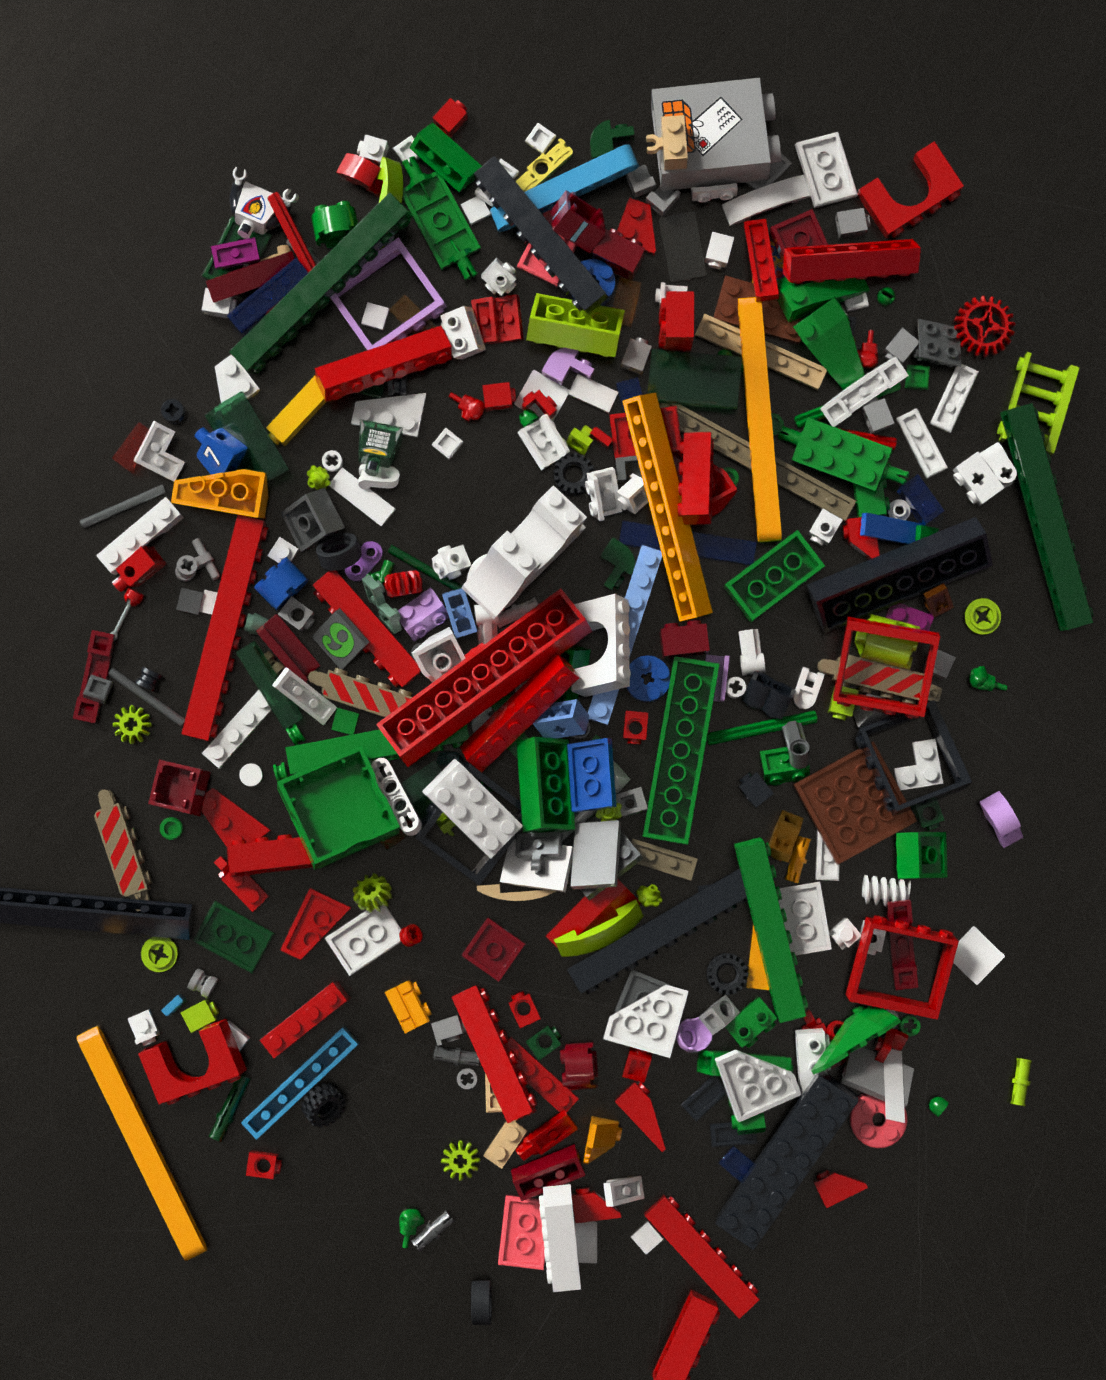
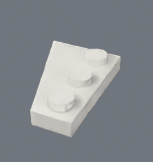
M420 393L356 401L351 424L361 427L362 420L365 428L397 434L396 431L402 428L400 435L418 438L427 394Z

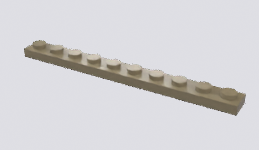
M660 393L657 394L660 408L677 406L680 432H711L716 452L752 471L748 441ZM775 457L778 486L820 509L827 510L841 518L842 521H846L856 503L854 499Z

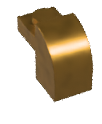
M782 810L769 842L771 856L774 859L789 862L795 841L801 830L802 817Z

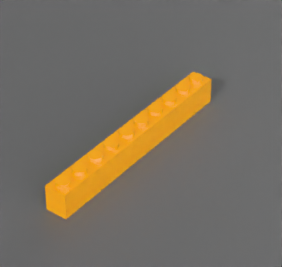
M650 393L623 400L679 622L711 614L713 612L691 526L684 525L682 517H678V503H682V496H679L678 492L679 480L656 393Z

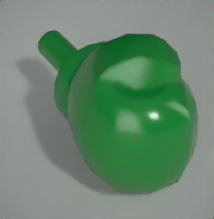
M979 666L970 672V683L975 689L992 691L995 687L1004 691L1007 690L1008 686L995 682V676L988 674L985 666Z
M407 1209L401 1212L399 1224L400 1233L404 1235L403 1248H408L410 1235H415L417 1227L424 1224V1217L421 1216L420 1211L417 1209Z

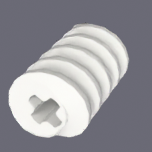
M864 875L862 897L865 898L866 904H869L871 898H873L875 905H878L880 899H882L884 906H887L889 900H909L911 880L905 885L903 879H900L898 884H896L895 878H891L887 884L886 877H882L878 883L877 876H873L869 882L868 875Z

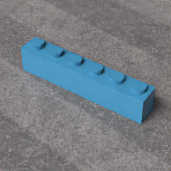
M345 1026L342 1027L249 1114L241 1124L257 1140L360 1042Z

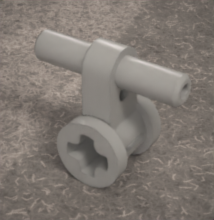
M200 538L194 539L192 544L199 556L195 558L189 555L180 557L175 569L176 577L180 581L188 582L194 578L196 570L206 567L212 580L220 578V574L213 563L214 558L211 553L207 552Z

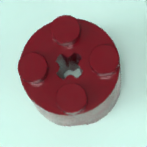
M594 1042L566 1044L565 1048L560 1050L561 1064H565V1073H562L563 1087H568L569 1090L595 1089L598 1087V1083H594V1077H598L596 1051L591 1050L595 1046Z

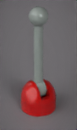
M129 587L124 595L127 606L115 630L110 633L115 635L114 640L118 639V632L130 608L139 605L144 597L143 594Z

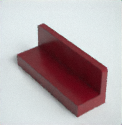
M275 614L256 630L257 634L284 666L306 682L309 673L320 666L318 661L278 614Z

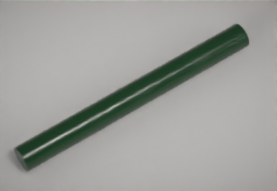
M394 545L390 546L388 553L453 590L462 588L463 585L457 581L449 580L448 577L440 579L438 574L429 565Z

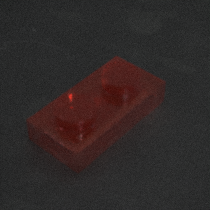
M138 422L112 459L132 473L138 464L133 460L149 429Z

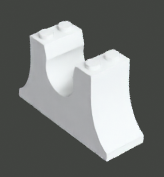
M553 485L537 501L529 515L511 534L506 531L491 546L482 563L463 584L462 589L495 619L585 530L586 527L583 523L587 517Z

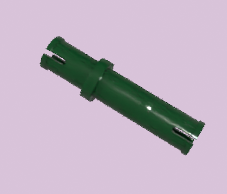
M241 1074V1078L234 1081L221 1112H218L216 1115L217 1120L209 1134V1137L216 1141H223L229 1124H232L234 1121V1113L251 1080L245 1075Z

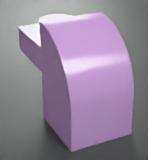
M561 348L549 357L542 369V375L562 385L570 370L591 379L594 374V368L591 367L592 363L583 358H580V360L576 359L579 355L578 350Z
M1000 791L979 802L986 819L993 826L999 843L1003 848L1023 838L1019 820Z

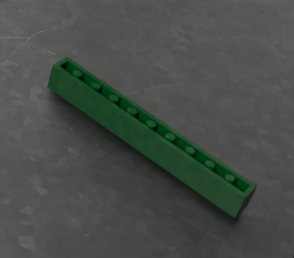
M389 192L229 351L231 355L246 371L252 374L260 372L266 366L265 362L271 356L274 357L279 354L282 346L287 341L294 339L298 334L297 331L303 325L309 324L314 318L313 315L319 309L321 310L329 304V299L334 293H340L345 288V283L351 277H356L362 271L361 267L367 261L370 262L375 259L378 251L383 246L390 244L394 239V235L399 230H403L409 225L413 215Z
M1033 403L1000 412L1060 631L1093 623V610L1088 605L1086 599L1087 588L1081 581V567L1075 559V545L1068 533L1069 523L1062 512L1063 501L1057 494V480L1051 472V458L1044 446L1045 436L1038 425V411L1033 407Z

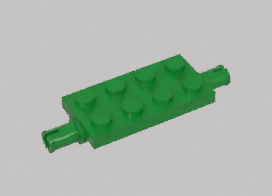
M415 156L409 157L412 167L407 159L402 162L411 178L410 184L403 188L402 198L413 215L441 270L457 264L465 281L470 280L471 278L467 270H469L472 278L478 273L473 267L469 256L481 250V247L445 180L436 171L431 174L423 173Z
M811 418L807 419L802 432L783 425L780 431L789 435L782 433L778 435L779 440L796 445V450L792 457L793 461L876 492L882 480L889 479L905 485L907 480L899 477V475L906 478L909 477V471L896 468L889 463L893 448Z

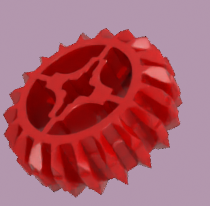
M981 296L979 303L977 298L974 297L971 300L972 305L969 302H965V309L960 308L958 311L961 316L955 317L954 321L959 324L954 326V330L961 331L956 335V339H964L960 346L963 347L968 344V353L972 349H976L975 356H979L980 352L983 351L984 357H988L989 350L993 355H996L998 353L997 348L1003 351L1005 349L1004 344L1009 345L1011 342L1009 337L1015 334L1013 330L1009 329L1015 327V322L1008 321L1014 315H1006L1009 306H1005L1002 309L1000 307L1002 300L994 304V297L991 296L988 302H986V297ZM977 310H985L982 318H968L971 313ZM992 313L999 318L1002 327L993 321ZM986 319V327L988 328L983 334V326L981 324ZM967 326L976 332V340L970 335ZM1001 334L998 340L984 343L987 335Z

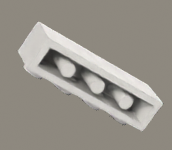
M823 1028L795 1030L798 1086L801 1095L816 1075H813L811 1070L830 1044L829 1035H825ZM831 1067L824 1070V1072L831 1071Z

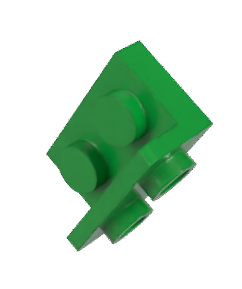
M787 747L760 751L764 782L767 785L778 786L785 782H799L810 776L809 764L802 769L791 766Z

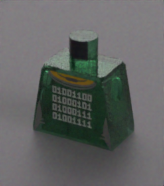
M361 419L359 462L366 464L365 473L375 476L378 475L379 467H391L403 439L402 427Z

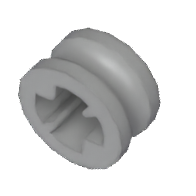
M470 1068L462 1069L457 1076L458 1085L463 1089L473 1088L478 1080L476 1072ZM471 1073L473 1075L471 1079H474L473 1083L463 1084L461 1075Z

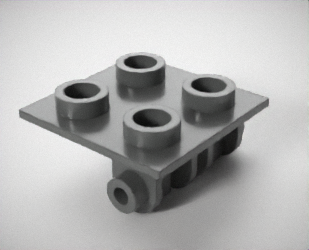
M918 319L919 349L914 350L913 357L918 361L928 360L931 364L935 362L936 365H947L950 368L952 366L961 367L960 339H956V335L960 331L954 330V326Z

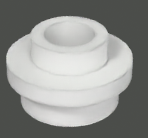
M894 500L890 503V510L887 511L888 516L906 520L910 515L909 504L904 500ZM901 507L903 514H897L895 508Z

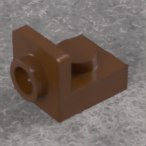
M944 583L923 594L926 600L924 605L934 618L954 608Z

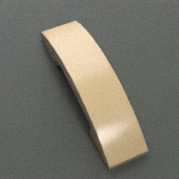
M500 884L477 886V891L487 896L509 901L533 900L556 892L551 890L501 893Z

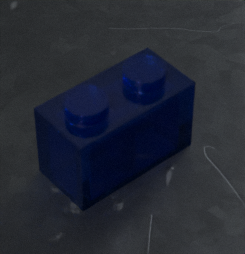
M918 474L897 490L901 498L910 506V510L916 519L924 526L945 511Z

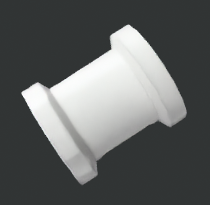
M732 677L726 683V693L730 698L736 699L742 696L746 690L745 681L740 677ZM735 682L741 688L736 694L732 693V688H729V685H733Z

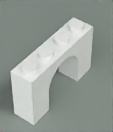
M612 594L574 604L585 617L592 631L601 628L606 629L608 645L604 655L596 663L574 669L579 679L572 685V692L588 697L630 687L629 600L617 594Z

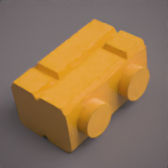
M408 980L385 992L404 1033L430 1021L429 1016L432 1013L426 1002L422 1004L419 998L422 992L417 982L412 983L411 980Z

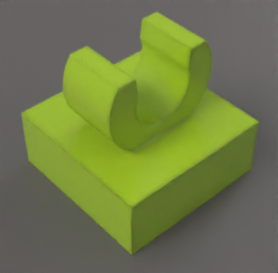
M586 425L581 431L574 428L566 441L568 446L585 456L593 442V439L590 438L592 429Z
M442 813L435 823L444 834L448 833L450 836H454L451 829L455 824Z

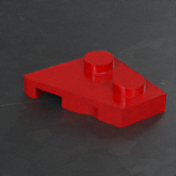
M629 198L617 231L622 233V237L629 241L635 239L641 242L646 253L655 255L656 247L651 206Z

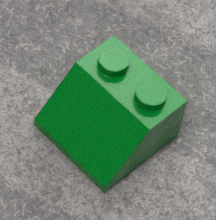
M946 832L896 833V868L898 879L948 878Z

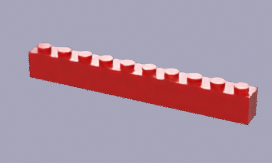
M237 515L182 735L211 742L212 737L215 738L217 735L218 725L215 724L217 715L221 716L224 703L221 700L223 693L227 694L229 688L228 672H232L235 659L232 658L234 649L238 650L241 637L238 636L239 629L244 628L246 622L244 610L245 606H249L252 593H249L250 586L256 582L258 573L255 571L256 563L261 562L263 549H260L262 540L266 541L269 528L266 527V522L263 520Z

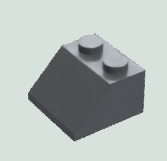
M325 488L305 494L281 512L300 552L318 545L324 539L339 533L345 528Z

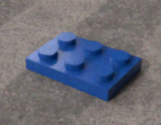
M603 738L567 744L572 812L578 813L617 807L612 739Z

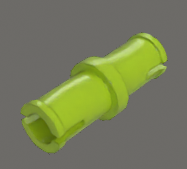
M1017 1058L1015 1079L1012 1078L1014 1086L1010 1104L1025 1106L1027 1086H1030L1031 1082L1028 1080L1032 1060Z

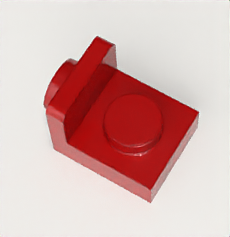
M630 1047L622 1077L644 1083L651 1063L652 1053Z

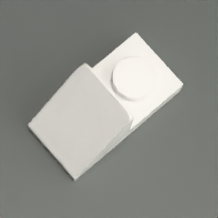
M641 1176L609 1179L606 1183H603L607 1207L644 1199Z

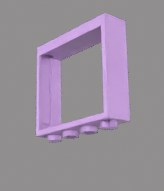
M399 237L378 251L375 259L370 262L367 261L361 267L362 271L356 277H351L345 283L346 286L340 293H334L330 297L367 350L406 338L412 331L418 332L426 326V321L432 317L433 319L438 318L444 312L443 309L447 307ZM402 254L432 296L434 302L372 345L339 297L396 256Z

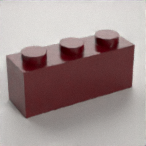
M575 1144L511 1170L513 1184L521 1201L543 1193V1187L564 1185L586 1176L583 1162Z

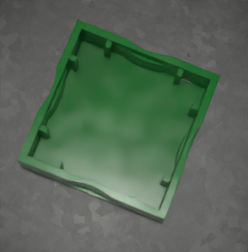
M362 745L335 756L320 766L305 769L277 781L278 792L314 870L399 834V823L387 798L377 784L375 772Z

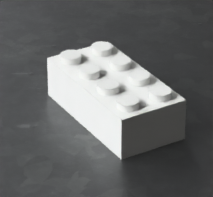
M453 759L422 791L490 859L523 826L456 759Z
M571 1184L543 1187V1196H539L548 1284L553 1285V1292L580 1290V1270Z

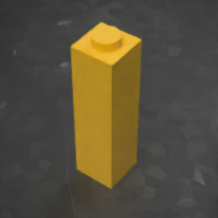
M315 376L266 427L270 433L268 437L276 445L281 443L283 446H286L326 403L316 383Z

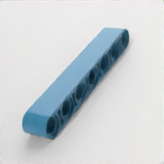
M623 145L524 193L543 214L554 207L566 190L570 193L572 191L575 192L576 196L579 197L636 170L639 164L631 145ZM494 206L490 209L499 232L516 227L515 224L510 226L504 219L503 215L505 212L501 207L496 209Z

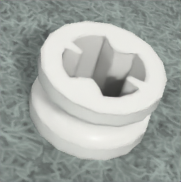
M331 450L323 455L322 464L329 472H336L341 469L343 460L338 452ZM329 456L331 458L338 457L336 460L338 464L336 466H328L326 464L329 463L327 460Z

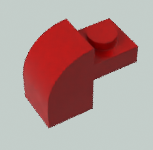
M346 153L336 173L350 183L360 185L380 198L383 181L377 178L381 168L361 156Z

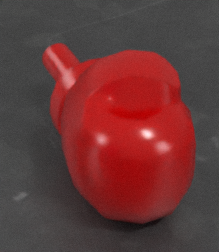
M873 330L868 331L867 343H862L861 349L857 350L863 368L868 369L874 368L878 364V345L873 343Z
M452 392L449 394L451 399L459 403L458 409L462 410L461 417L468 422L471 419H480L485 410L483 401L466 394L463 398Z

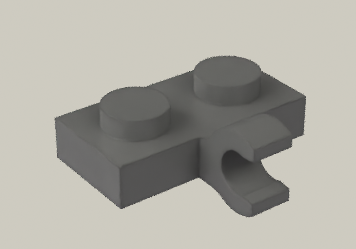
M560 832L517 834L515 856L517 858H532L531 871H535V874H545L544 857H561L563 834Z

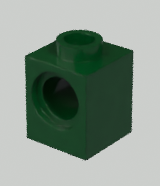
M937 800L913 809L920 828L926 827L927 831L940 827L939 822L944 821ZM926 807H930L934 811V817L931 820H927L923 816V811Z
M547 1025L527 1039L526 1043L537 1059L541 1060L561 1045L559 1040L562 1036L555 1026L550 1028ZM542 1035L551 1037L552 1044L549 1047L545 1048L539 1044V1038Z

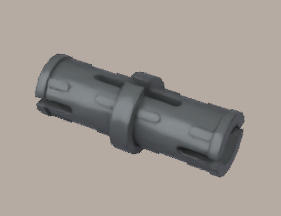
M435 1046L434 1061L454 1063L456 1066L458 1064L479 1067L480 1060L476 1052L461 1050L459 1047L452 1049Z
M444 1211L432 1224L428 1223L426 1229L412 1239L411 1242L421 1252L435 1238L439 1239L441 1237L440 1234L456 1221L450 1216L448 1211Z

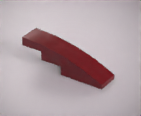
M289 251L207 280L206 284L212 301L215 303L299 273V269L293 252Z

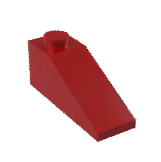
M634 1081L615 1099V1102L663 1152L666 1148L651 1099L648 1096L650 1091L642 1082L638 1085Z

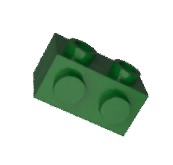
M758 996L742 1009L725 1028L742 1048L745 1045L749 1048L758 1040L756 1037L762 1031L767 1033L776 1025L774 1021L777 1017Z

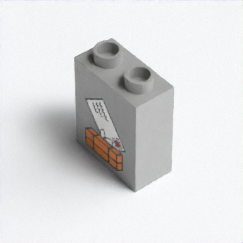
M760 78L652 89L651 110L654 135L661 137V117L684 115L688 156L687 169L664 170L663 150H659L657 152L661 191L768 180L770 163L781 162L779 136H767L765 122L775 120L773 93L762 94Z

